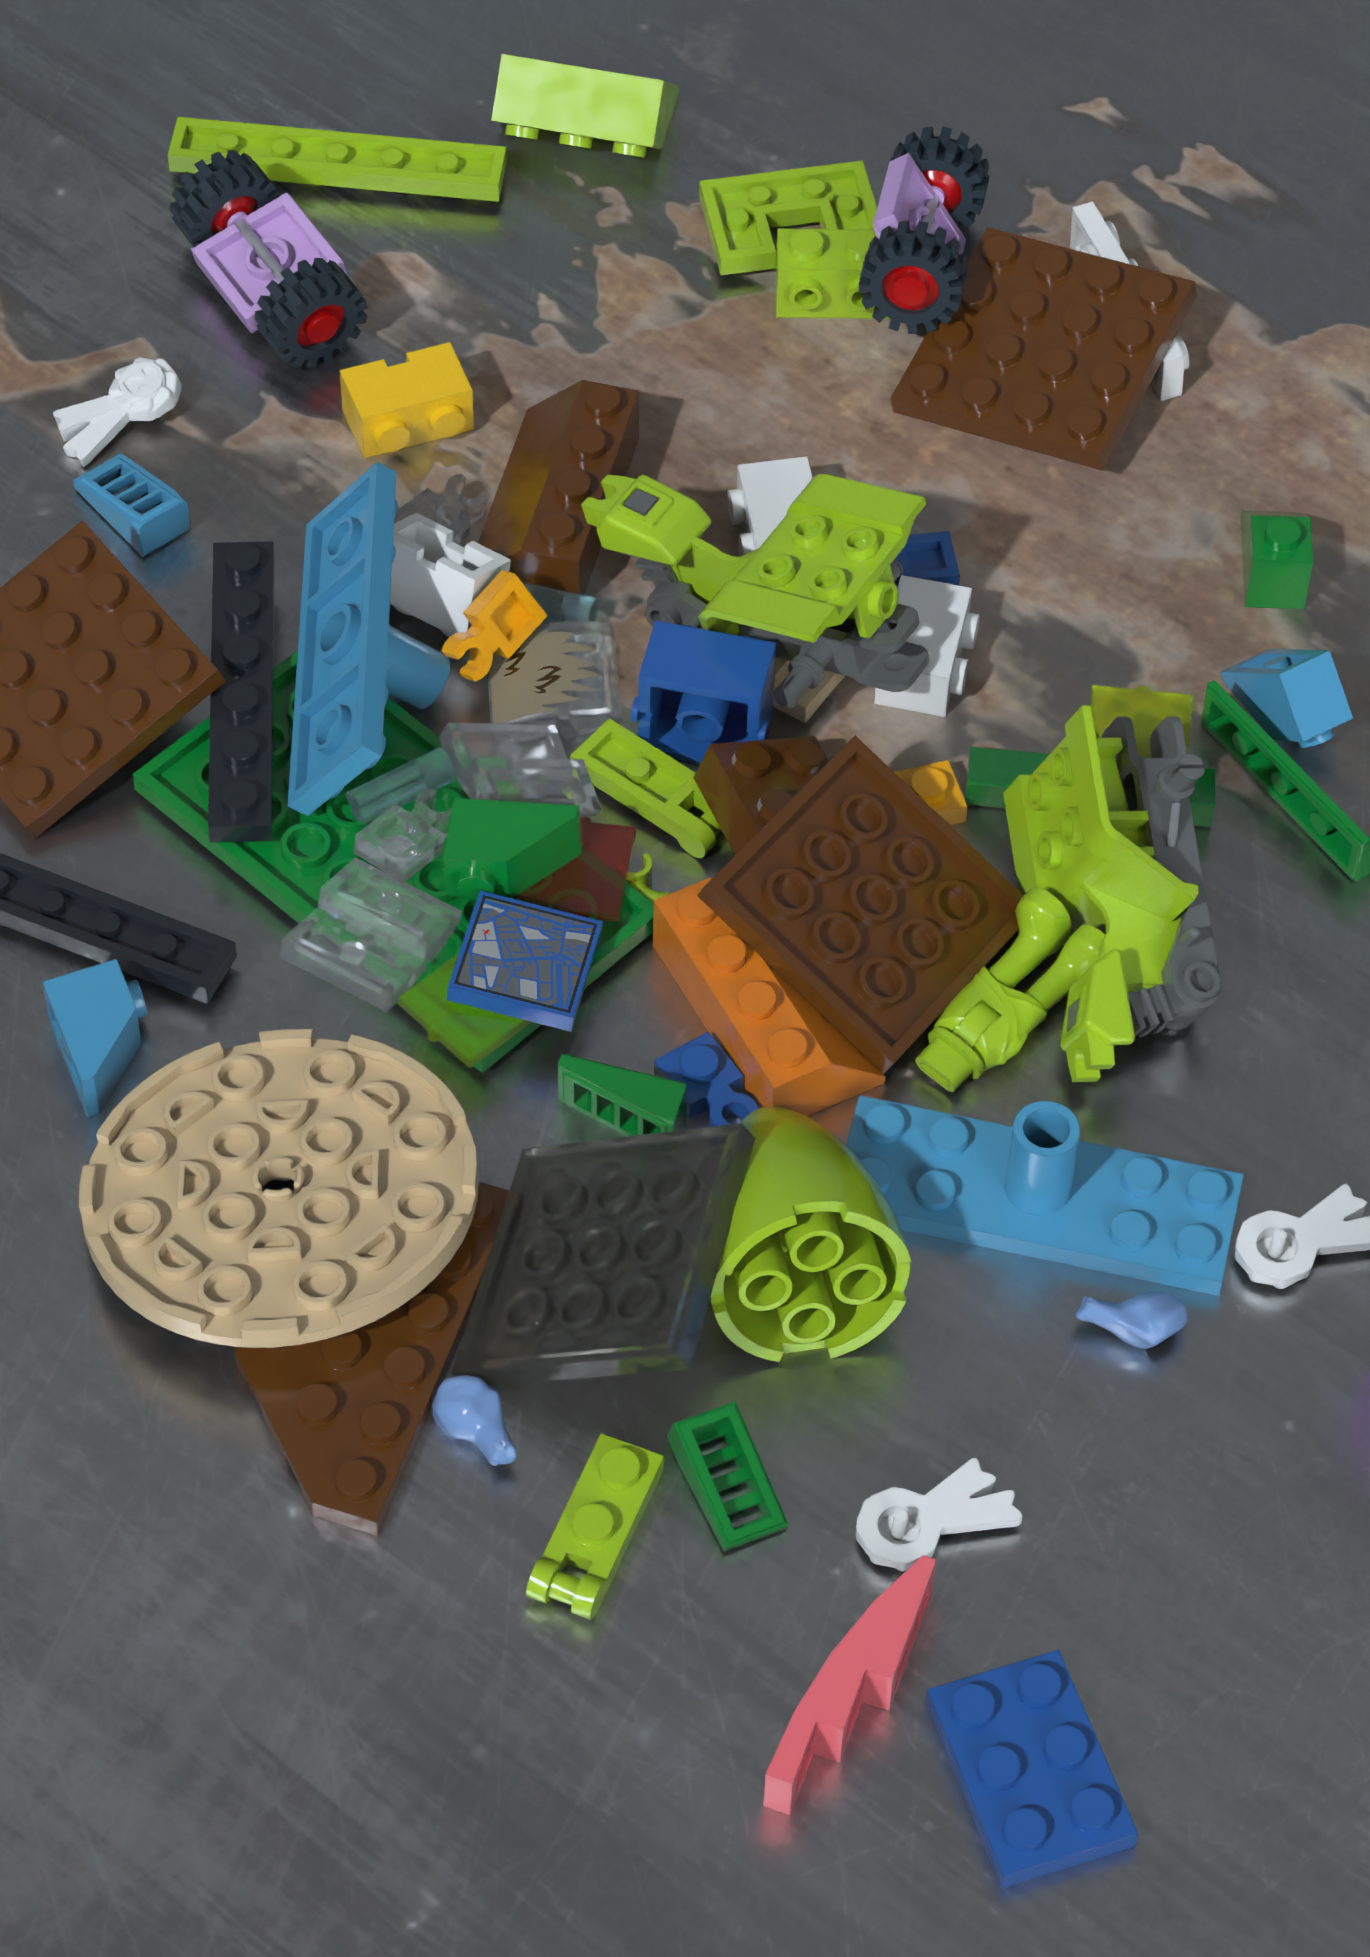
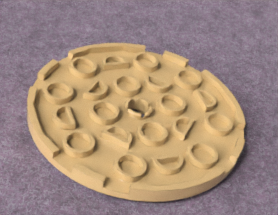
M283 1029L259 1032L260 1041L224 1050L220 1042L210 1044L165 1065L146 1078L111 1111L96 1134L98 1144L90 1158L89 1164L82 1167L79 1183V1209L86 1243L92 1260L102 1278L129 1307L163 1328L199 1341L244 1348L293 1346L332 1338L372 1323L412 1299L439 1275L462 1244L471 1225L477 1205L479 1171L476 1145L467 1125L463 1108L450 1089L434 1073L405 1053L383 1043L352 1034L348 1042L314 1038L313 1029ZM292 1179L295 1181L293 1192L289 1188L282 1190L266 1189L264 1192L262 1191L263 1187L272 1180L287 1181Z

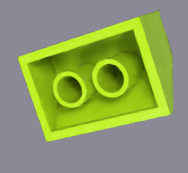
M502 54L491 121L507 124L505 135L538 140L539 129L559 132V144L591 149L593 138L613 141V153L645 158L647 147L662 149L678 99L680 86L664 80Z

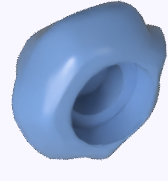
M1154 1291L1137 1294L1120 1303L1096 1300L1093 1297L1085 1296L1075 1314L1079 1320L1091 1322L1104 1328L1125 1343L1140 1349H1148L1158 1345L1182 1329L1188 1322L1187 1310L1182 1301L1167 1292Z
M460 1375L445 1379L439 1386L431 1404L430 1411L433 1421L448 1436L458 1440L469 1441L478 1447L491 1465H503L515 1461L517 1449L504 1423L499 1392L477 1376Z

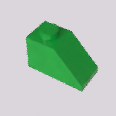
M1242 510L1241 539L1245 607L1304 609L1313 567L1311 517L1301 512Z
M453 798L443 853L448 896L465 897L477 901L481 890L513 899L581 855L583 839L579 805Z

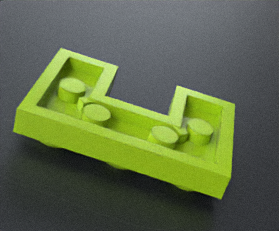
M863 160L699 181V199L720 275L776 269V249L770 228L819 222L821 229H874L873 221L877 205Z

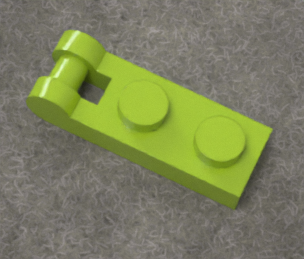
M609 718L570 755V770L675 837L680 846L691 856L702 858L716 845V836L722 830L693 778L695 772ZM695 806L703 811L704 814L697 818L688 810Z
M600 1434L542 1557L537 1560L533 1567L526 1588V1597L545 1604L552 1598L571 1605L572 1614L589 1620L594 1619L663 1473V1455L605 1434ZM566 1566H570L587 1574H584L582 1579L565 1574L564 1570Z

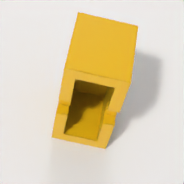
M450 342L406 353L407 362L387 367L385 360L382 359L340 370L342 411L364 459L474 430L473 390Z

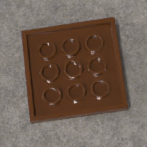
M987 227L967 261L965 270H968L958 311H953L952 319L944 325L939 320L937 330L927 332L890 397L893 412L1103 471L1197 297L1195 281Z
M83 520L0 587V799L34 839L226 682L218 669Z
M855 735L704 886L697 896L881 1072L885 1073L949 1005L955 996L974 978L975 974L989 962L1019 929L1015 911L1020 899L1024 895Z

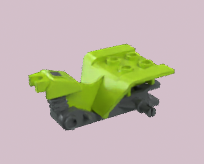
M607 474L601 481L606 499L598 500L587 497L581 504L587 523L597 527L601 546L607 550L627 554L631 557H638L639 560L635 563L636 568L646 569L641 575L643 581L654 582L656 588L649 595L645 610L646 619L653 627L655 621H661L677 625H691L699 629L737 636H751L759 640L775 642L776 657L790 661L788 665L789 674L773 691L775 700L785 708L787 704L789 709L794 708L808 688L814 689L818 687L824 679L823 670L852 677L863 685L890 692H901L911 687L929 664V654L925 647L906 642L918 627L920 621L915 608L898 604V588L894 582L903 572V567L896 557L907 543L914 519L926 505L925 497L829 474H818L811 479L791 503L786 516L758 549L740 557L725 554L715 546L700 539L710 526L711 519L695 500L646 475H640L637 479ZM889 623L897 624V626L890 631Z
M1082 705L1065 723L1066 736L1031 775H1019L1003 792L1018 890L1025 895L1030 889L1037 887L1053 894L1069 913L1072 923L1071 931L1075 932L1084 924L1092 925L1105 934L1101 942L1098 961L1078 978L1069 989L1060 1042L1061 1049L1067 1055L1072 1082H1096L1101 1078L1100 1069H1111L1115 1065L1113 1045L1132 1044L1136 1035L1139 1034L1140 1037H1144L1152 1030L1156 1034L1164 1028L1173 1030L1187 1028L1218 1000L1221 994V980L1189 796L1195 788V781L1205 771V768H1200L1204 765L1203 761L1195 754H1187L1183 725L1177 716L1166 717L1153 730L1150 738L1151 758H1142L1137 752L1134 728L1130 717H1116L1104 730L1102 738H1100L1099 734L1095 732L1091 705Z

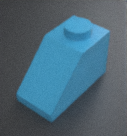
M1268 649L1220 672L1225 685L1275 741L1298 742L1300 748L1315 746L1328 741L1334 736L1332 728L1353 719L1330 650Z
M117 959L42 982L48 1018L87 1117L100 1114L142 1045L138 1019L148 1016L144 997L137 980L126 983Z

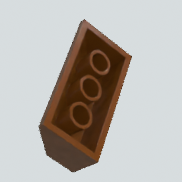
M581 380L528 408L478 544L511 559L509 572L517 575L537 601L580 609L601 549L597 527L587 523L581 504L587 497L598 500L606 499L601 481L607 474L626 477L639 440V390Z

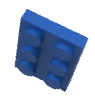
M1059 1649L927 1689L925 1703L1001 1889L1136 1847L1139 1834Z

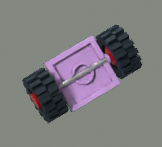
M933 126L923 128L920 139L913 131L906 136L904 144L898 143L888 165L873 221L876 236L872 239L868 251H866L860 274L859 293H864L862 303L866 310L875 306L872 317L879 323L886 316L891 318L889 329L897 332L900 323L908 324V334H918L921 323H924L927 332L937 330L939 320L944 325L952 319L953 311L957 312L961 303L968 270H965L967 259L965 253H963L966 238L960 229L962 223L967 228L970 227L975 221L976 214L980 215L990 175H988L987 158L981 160L983 150L978 143L968 149L970 137L961 132L957 140L951 139L952 128L942 127L940 136H934Z
M228 150L226 158H224L220 152L211 154L212 163L207 165L203 159L195 163L194 165L198 171L193 176L186 171L180 178L185 187H175L172 196L176 201L170 203V212L174 215L171 218L194 247L191 251L196 264L249 332L252 334L259 330L278 356L286 364L289 362L294 368L300 369L303 363L308 369L317 367V360L320 357L325 363L334 360L331 352L337 348L341 353H344L349 348V345L345 342L347 338L357 339L360 335L361 330L356 324H365L367 315L363 310L368 307L366 300L362 297L363 294L348 277L341 258L290 195L286 192L280 196L274 184L258 164L246 153L243 152L240 156L236 150Z

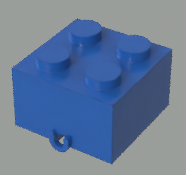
M655 621L638 676V697L635 696L631 711V722L638 723V736L676 761L697 766L700 765L710 744L767 740L773 720L776 643L759 640L751 636H737L699 629L691 625H677Z

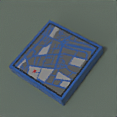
M480 890L448 985L446 1000L571 1032L601 937L603 921Z

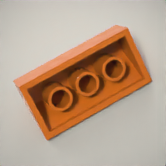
M711 877L654 900L653 947L706 1030L743 1074V1088L748 1096L756 1102L758 1108L779 1106L808 1117L885 1084L886 1076L697 896L712 879Z

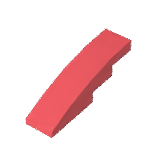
M925 1555L920 1557L872 1602L830 1653L795 1709L765 1774L764 1807L791 1815L813 1754L839 1763L841 1762L862 1702L890 1711L933 1592L937 1559Z

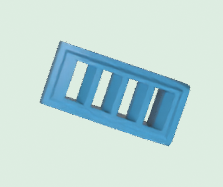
M122 453L73 480L74 488L142 557L191 529L188 503L174 489ZM120 475V477H118L117 479L101 487V485L107 483L108 481ZM128 485L131 486L129 489L123 491L122 493L116 496L113 495L114 493L123 489L124 487ZM140 496L142 497L141 499L135 501L134 503H132V504H130V505H127V503L133 501L134 499H136V498H138V497H140ZM150 507L153 508V509L149 510L148 512H146V513H144V514H142V515L140 514L141 512L145 511L146 509H148V508H150Z

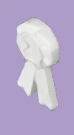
M139 357L134 360L133 364L115 371V379L109 388V395L54 411L53 415L63 441L67 442L63 447L66 456L77 457L80 464L85 467L129 421H153L173 409L179 400L182 384L177 373L164 359L153 360Z
M1344 1184L1300 1218L1273 1210L1249 1217L1241 1225L1235 1244V1259L1248 1273L1251 1281L1274 1285L1275 1288L1284 1289L1309 1276L1316 1255L1370 1250V1216L1362 1217L1368 1202L1354 1197L1348 1184Z
M972 1458L926 1495L904 1488L891 1487L865 1499L857 1518L856 1539L866 1554L869 1555L872 1563L896 1568L903 1572L908 1570L923 1555L932 1558L940 1535L1017 1527L1021 1524L1023 1516L1013 1506L1014 1491L1005 1490L991 1494L994 1490L996 1477L993 1474L981 1471L977 1458Z

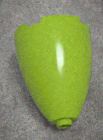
M768 1106L759 1108L749 1113L731 1133L713 1171L706 1200L704 1219L705 1270L714 1315L721 1330L736 1346L744 1351L776 1362H780L783 1353L826 1347L831 1359L867 1344L881 1334L903 1309L906 1303L904 1291L910 1274V1262H912L896 1216L879 1185L858 1157L832 1132L811 1118L784 1107Z

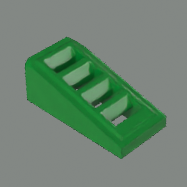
M561 1054L558 1062V1101L659 1153L674 1157L686 1122L687 1084L568 1054Z
M736 1401L673 1423L667 1434V1439L690 1488L724 1552L788 1528V1521ZM723 1437L728 1447L702 1456L699 1449L700 1445ZM735 1460L739 1467L738 1470L712 1479L708 1469ZM745 1482L751 1490L750 1493L722 1503L718 1492ZM756 1505L759 1506L764 1515L736 1527L732 1526L728 1515Z

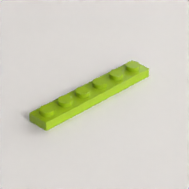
M177 117L168 152L169 171L185 173L187 171L188 173L195 174L198 169L194 164L201 159L208 165L212 163L211 154L220 152L226 158L228 150H236L240 156L243 152L249 155L270 181L499 202L507 163L506 147L188 117Z

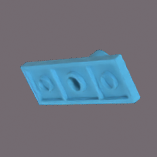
M378 462L306 524L287 806L307 816L329 798L337 797L345 785L366 768L370 769L375 766L380 760L386 745L383 725L384 707L388 694L418 709H425L438 698L449 675L450 661L447 656L389 626L391 571L396 553L395 546L393 545L394 518L398 510V502L395 500L397 472Z
M859 1095L846 1146L858 1157L879 1185L896 1216L901 1230L1215 1296L1220 1295L1244 1174L1080 1141V1125L1077 1117L1064 1105L1052 1101H1037L1026 1105L1016 1115L1012 1127Z

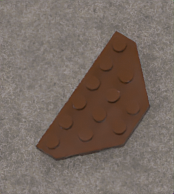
M479 1182L478 1200L471 1225L453 1258L420 1293L384 1317L351 1332L311 1343L274 1348L236 1347V1366L246 1386H250L263 1412V1419L285 1462L288 1461L301 1486L302 1495L314 1517L378 1536L431 1412L432 1401L436 1396L439 1386L446 1377L517 1210V1192Z

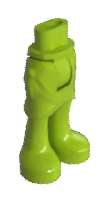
M1032 888L1020 899L1015 911L1019 928L1018 937L989 969L983 966L975 974L973 980L949 1003L937 1020L934 1029L928 1034L930 1044L915 1059L917 1066L947 1091L954 1092L968 1077L979 1079L984 1074V1071L997 1065H1004L1009 1058L1016 1055L1024 1045L1028 1037L1027 1035L1046 1019L1047 1012L1069 994L1071 985L1098 961L1101 942L1105 934L1092 925L1083 924L1071 935L1072 923L1069 913L1053 894L1042 888ZM1064 945L1053 965L1025 993L1013 989L1041 962Z

